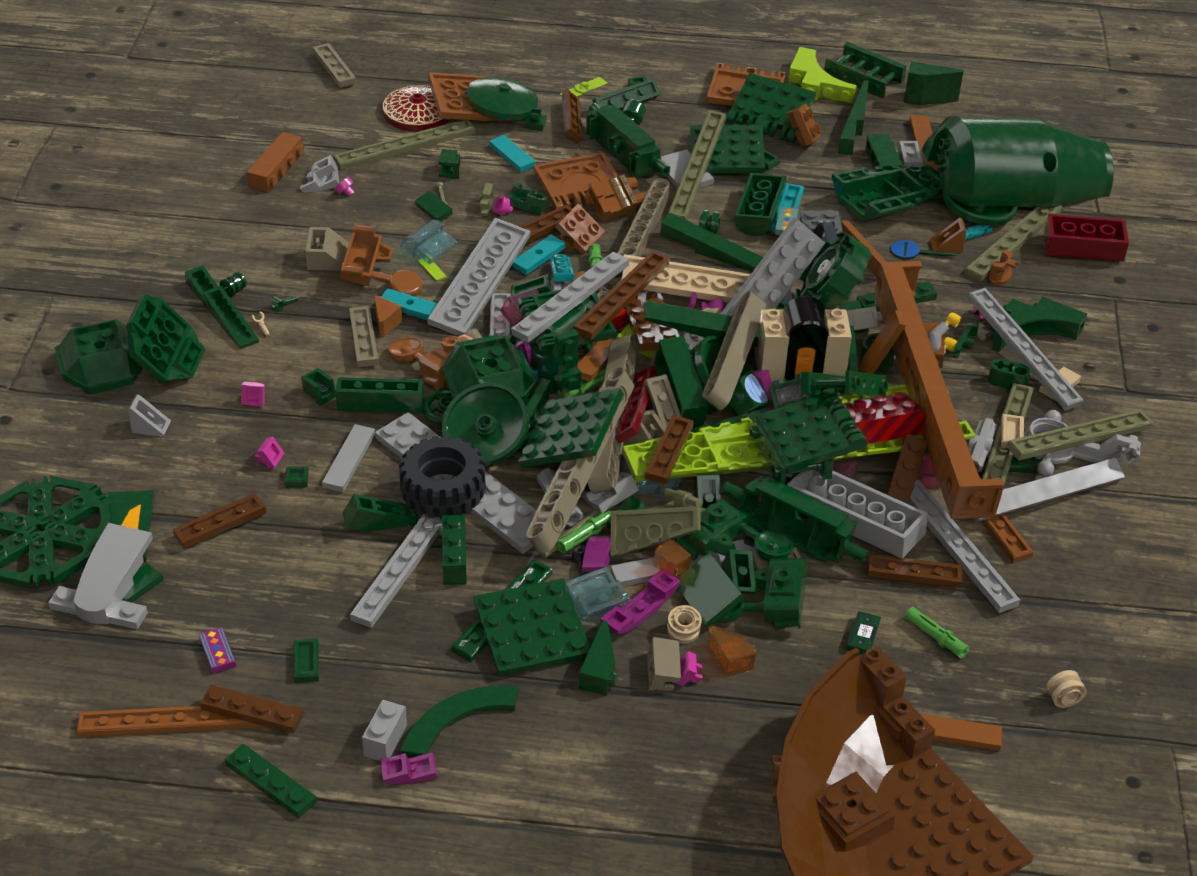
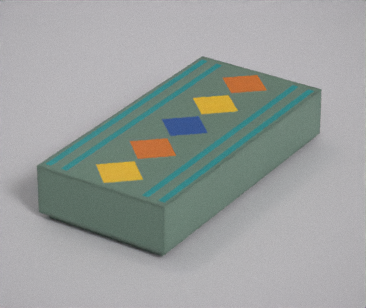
M779 208L775 235H781L791 220L798 218L799 209Z

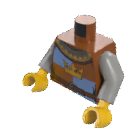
M950 313L945 322H924L926 333L940 369L943 368L946 349L951 352L955 351L957 341L950 337L945 338V332L949 330L948 326L952 325L956 328L960 322L961 317L955 313Z

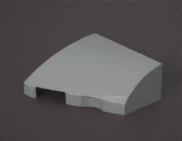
M331 155L313 164L311 171L306 176L307 184L300 186L302 192H320L339 185L338 166Z
M621 472L618 474L615 488L593 494L591 491L588 492L584 488L581 497L594 509L603 513L636 493L639 489L632 475Z

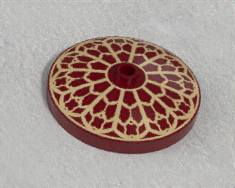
M412 85L396 89L389 93L382 103V112L385 120L390 125L402 130L420 132L445 125L450 121L440 118L430 86Z

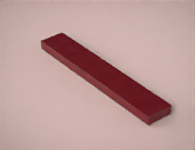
M654 365L636 373L633 382L634 388L628 398L615 437L619 444L638 434L649 399L645 381L656 376L657 369Z

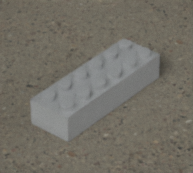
M815 470L800 472L787 484L788 487L848 515L849 520L858 521L854 537L903 559L926 534L928 513L835 471L832 472V479L823 480L819 472Z

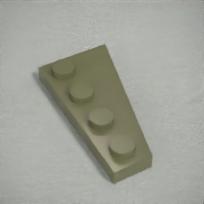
M696 506L611 511L610 556H621L700 531L701 508Z

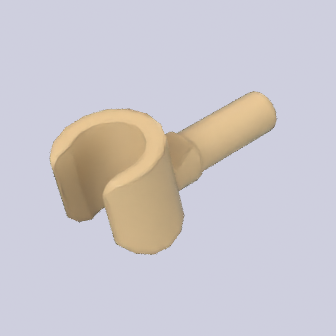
M259 312L262 318L260 320H256L254 315H252V323L260 326L266 337L270 336L264 323V313Z

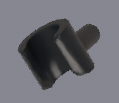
M582 546V551L580 552L575 551L574 547H572V561L577 563L581 577H585L586 572L582 571L585 547Z

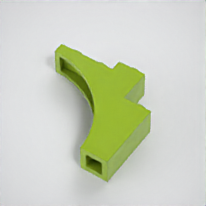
M799 47L790 67L788 83L801 85V88L815 91L816 101L821 97L853 104L857 85L832 77L819 66L816 60V50Z

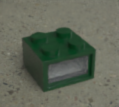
M801 374L795 375L794 380L780 379L774 381V385L769 387L774 409L805 400L809 397H815L814 395L801 394Z

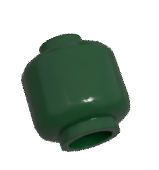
M630 99L624 103L622 112L639 125L643 121L646 107L639 99Z

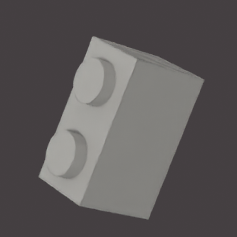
M382 700L362 736L363 754L365 757L378 761L391 757L407 726L406 706Z

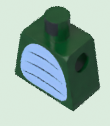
M752 369L739 377L731 400L728 403L735 409L737 415H743L772 405Z

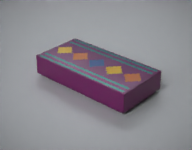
M222 627L199 634L200 642L212 674L236 667L234 656Z

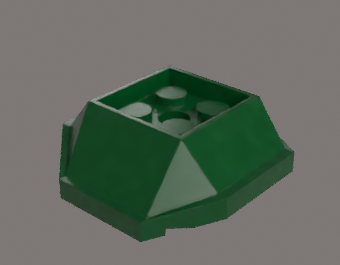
M144 294L139 298L126 324L127 334L123 349L160 384L192 378L205 352L202 343H199L192 326L163 299Z
M114 319L70 329L62 342L54 347L63 380L82 388L84 392L90 395L133 385L137 375L143 368L123 349L127 334L126 325Z
M491 335L457 342L442 368V375L453 399L463 390L473 385L493 382L512 388L525 401L537 385V380L523 352L516 348L506 336Z

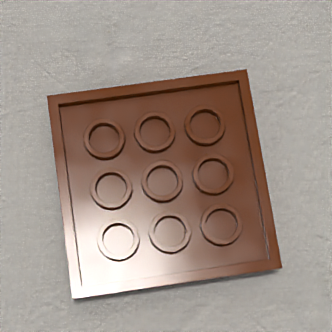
M428 73V82L440 118L446 120L461 119L464 121L478 120L481 122L496 121L498 123L510 122L509 120L495 119L479 113L469 105L466 99L467 89L471 82L479 78L492 76Z

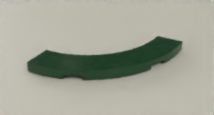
M496 685L479 687L444 699L429 709L414 724L404 740L401 754L406 753L407 757L428 754L431 746L445 727L468 717L470 713L480 710L483 712L494 710L515 711L519 696V686Z

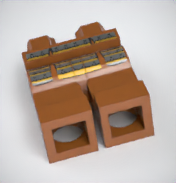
M625 174L600 183L597 181L590 182L587 194L593 206H595L601 223L633 213L636 207L642 205L645 199L643 192L635 194L633 192L638 187L635 177L626 178Z

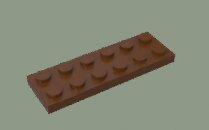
M646 291L639 293L624 308L627 311L626 317L640 351L657 350L659 340L679 336L676 329L644 320V303L646 301L665 304L659 292Z

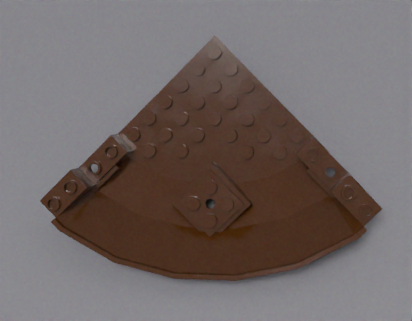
M878 647L868 649L866 653L860 656V651L857 648L847 652L808 691L785 738L776 790L781 851L792 876H1010L1032 863L1034 856L931 749L935 729L903 697L907 677ZM847 803L855 804L856 807L851 808Z

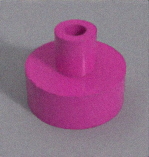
M347 177L335 190L339 195L345 192L350 197L354 193L351 188L354 182Z
M502 195L493 204V212L500 216H503L506 212L510 214L513 210V207L510 206V199Z

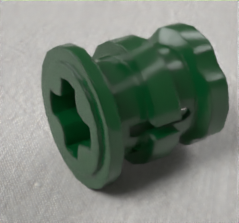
M235 272L226 279H222L219 284L229 297H233L235 293L247 286V281L242 273Z

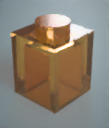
M673 539L656 548L654 566L659 570L664 569L678 578L690 568L691 554Z

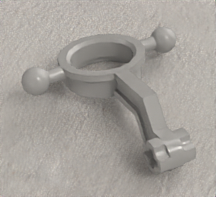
M1050 410L1045 414L1044 418H1038L1032 422L1030 428L1025 430L1024 437L1068 426L1061 422V414L1058 411ZM1116 434L1101 445L1089 443L1035 456V458L1042 460L1038 463L1036 469L1040 476L1049 477L1054 472L1053 464L1066 463L1072 457L1093 463L1122 457L1123 462L1131 463L1138 461L1140 458L1141 442L1138 441V437L1135 435L1125 437Z

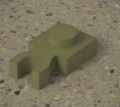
M486 183L484 190L480 191L481 216H488L493 202L492 183Z

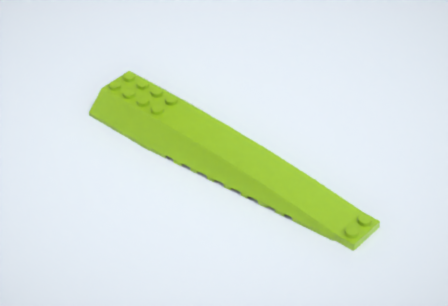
M905 385L888 387L886 396L893 395L896 392L908 395ZM848 394L839 398L842 401L841 403H850L857 399L867 400L874 397ZM748 417L741 419L739 423L730 425L729 422L721 423L716 428L708 426L700 428L699 432H691L670 478L768 470L770 467L755 441L750 438L749 428L752 426V420ZM959 422L965 440L974 439L975 434L968 422ZM922 434L915 435V437L924 440ZM662 437L647 440L644 443L623 446L622 453L635 483L649 481L645 479V472ZM904 438L867 444L863 449L833 458V460L898 452L901 450Z

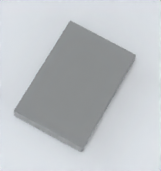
M687 149L661 156V160L671 167V171L666 177L677 189L690 159V152ZM705 172L699 188L714 184V178L708 172Z

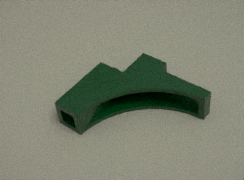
M1043 296L1033 306L1015 299H1011L1008 305L1003 306L1004 310L1027 336L1058 335L1076 340L1083 331L1087 318V313ZM994 330L991 337L993 341L992 350L1000 352L1008 344Z
M575 329L555 335L552 354L543 355L538 346L531 347L532 368L538 370V376L541 380L543 378L551 380L550 394L556 393L558 390L563 394L581 388V371L578 368L579 334Z

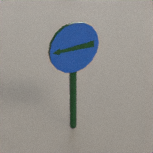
M900 240L891 246L892 254L902 259L914 258L919 253L957 256V253L920 250L917 243L909 240Z

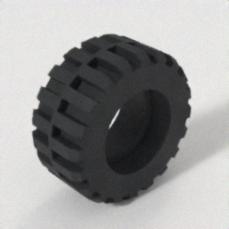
M433 436L432 439L427 440L425 438L419 444H413L403 454L399 463L402 499L409 508L415 509L416 513L420 515L426 514L428 518L433 519L434 517L442 519V515H460L461 513L466 514L470 512L471 507L475 508L485 494V461L482 454L471 443H465L463 439L458 437L453 439L451 436H445V438ZM439 474H449L456 476L448 480H435L429 478Z

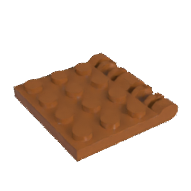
M717 63L708 90L706 103L732 107L749 73L785 83L786 72L779 71L778 77H776V71H772L771 75L768 76L765 69H761L760 74H757L758 68L745 67L744 72H742V66H738L736 71H733L730 64H727L726 69H724L725 64Z
M604 152L534 165V173L550 199L553 210L564 205H568L571 208L570 199H573L575 206L578 203L581 206L583 203L585 207L593 206L587 194L590 182L597 181L600 183L614 177H619Z

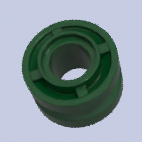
M704 209L700 215L699 226L714 234H718L721 218L719 211H714L710 214L709 210Z

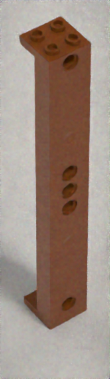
M921 261L881 262L874 295L884 324L887 323L895 310L901 311L905 320L906 327L892 348L909 397L924 410L922 436L928 442L926 447L950 518H995L1004 489L1003 479H980L914 300L919 270L922 268Z

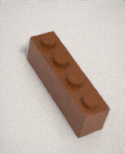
M282 132L247 171L248 187L269 193L277 185L278 181L285 176L290 167L295 164L297 159L303 155L305 147L302 137Z

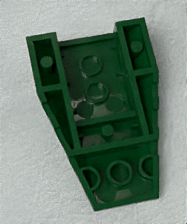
M928 164L906 165L905 169H901L899 166H891V169L883 170L882 167H875L874 170L862 167L834 173L831 176L839 204L861 222L880 219L905 211L943 192L939 184L941 179L940 173Z

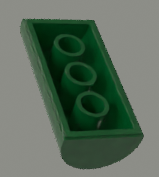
M750 173L734 215L735 225L741 232L750 236H761L770 230L787 182V176Z

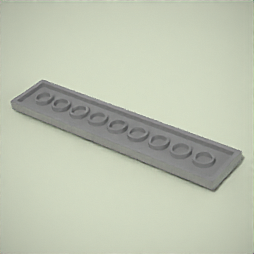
M409 412L375 432V439L401 459L403 454L413 444H419L425 438L429 440L433 436H439ZM485 471V494L475 508L471 507L470 513L523 554L534 547L526 536V532L537 510ZM439 474L429 478L435 480H448L456 476L449 474Z

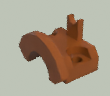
M1004 249L1000 263L994 262L992 264L989 276L991 285H1002L1010 281L1012 277V269L1010 267L1015 269V265L1019 263L1012 260L1013 254L1010 251Z

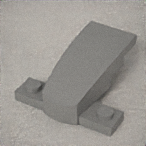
M108 523L87 561L77 590L59 586L48 602L50 609L77 615V617L89 623H111L138 630L148 613L147 606L122 601V599L134 584L133 576L144 562L143 554L153 540L152 533Z

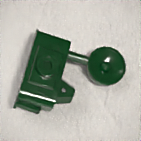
M725 499L710 505L701 512L700 531L676 538L674 541V545L676 547L680 546L692 557L693 561L698 558L699 554L705 556L711 552L726 556L730 549L736 550L732 539L741 533L755 540V552L767 561L776 558H789L793 550V542L786 534L773 530L761 533L750 527L751 516Z
M806 558L770 559L769 568L754 572L756 589L765 591L764 602H744L743 599L716 622H732L740 617L743 611L764 612L765 621H774L777 631L778 629L798 626V629H801L805 585L809 573Z

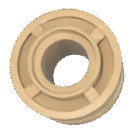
M687 605L677 606L669 613L667 624L669 637L672 640L679 641L681 644L695 641L700 634L702 621L700 613L695 608Z
M1072 670L1057 673L1050 678L1046 685V689L1050 696H1052L1054 704L1059 708L1071 707L1079 703L1087 692L1077 672Z

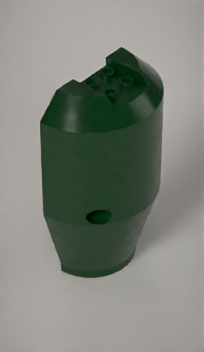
M950 116L943 120L928 137L921 150L926 160L934 162L941 175L939 184L945 195L968 206L1053 207L1102 196H1110L1113 185V158L1109 146L1103 139L1092 138L1038 118Z

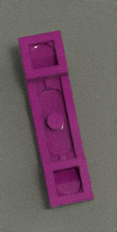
M660 570L647 581V588L622 608L615 606L600 618V622L602 623L603 620L608 621L609 628L617 634H622L636 628L650 618L671 597L680 585V580L666 570Z

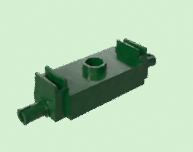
M593 103L589 106V114H586V135H590V140L595 138L603 148L628 169V174L633 173L635 178L656 172H659L662 176H667L670 173L671 167L661 160V149L655 145V139L615 105L607 104L599 107L597 103Z
M763 475L750 482L745 489L733 485L729 481L724 484L721 494L739 502V509L751 516V526H757L766 531L773 530L786 534L792 540L793 547L825 563L829 559L838 563L844 555L859 561L861 564L866 560L869 550L851 543L858 521L849 520L848 515L770 477L764 478ZM759 493H762L761 500L758 502ZM798 511L807 515L808 518L802 517Z

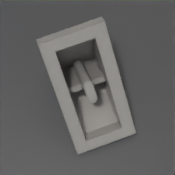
M139 394L135 396L128 409L132 433L158 437L164 436L171 420Z

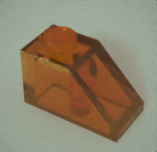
M714 625L709 627L708 644L727 677L754 669L757 652L754 645H750L746 636Z

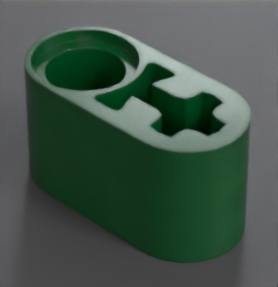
M994 359L991 362L988 382L993 386L1011 390L1013 383L1027 386L1031 369L1022 363Z

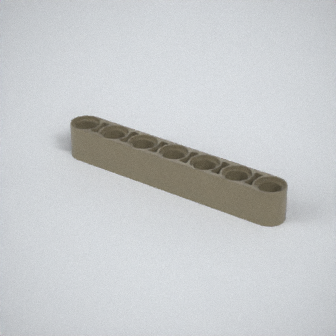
M751 291L746 292L737 305L702 394V398L718 410L724 409L731 400L759 327L761 310L766 308V303Z

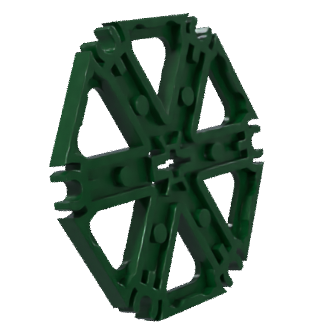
M50 475V482L46 476H43L41 483H36L35 479L32 478L30 480L31 485L26 480L0 495V506L13 500L19 494L28 495V516L0 510V534L9 536L0 542V582L32 589V582H34L36 588H39V583L47 580L48 585L51 586L53 584V577L55 584L85 567L108 523H112L111 502L107 493L102 494L101 488L95 484ZM56 487L80 491L77 497L53 510V491ZM100 510L101 525L98 528L89 529L74 525L95 511ZM55 546L82 551V553L66 563L55 565ZM29 552V569L25 572L2 569L5 565Z

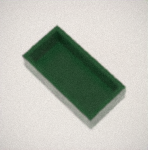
M684 336L661 339L658 342L654 361L658 376L667 374L681 417L693 420V428L703 426L704 421L707 419V410L710 408V403L702 398L704 385L701 378L697 375L695 360L692 361L690 345L686 343Z

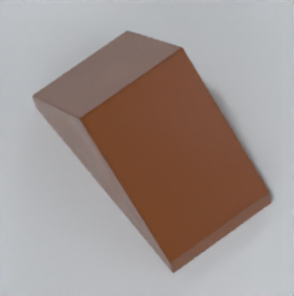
M957 219L930 239L933 251L963 252L966 236L963 219Z
M374 296L380 337H385L402 322L401 306L383 297Z

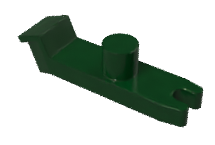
M978 322L966 323V328L954 349L953 356L959 357L964 346L973 348L975 340L969 337L977 336Z

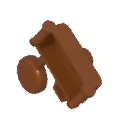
M355 223L339 279L369 286L371 279L389 283V289L417 297L422 291V280L415 272L398 270L392 275L373 271L376 262H390L393 249L381 243L382 236L375 234V226H362Z
M463 334L459 337H446L442 339L440 347L425 355H422L424 352L423 342L415 337L395 340L388 349L390 357L395 361H418L421 373L424 375V384L426 386L432 385L435 389H441L445 385L442 368L455 344L476 338L468 334Z

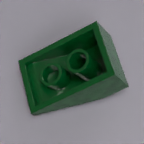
M911 61L904 103L928 105L957 102L959 100L964 70Z

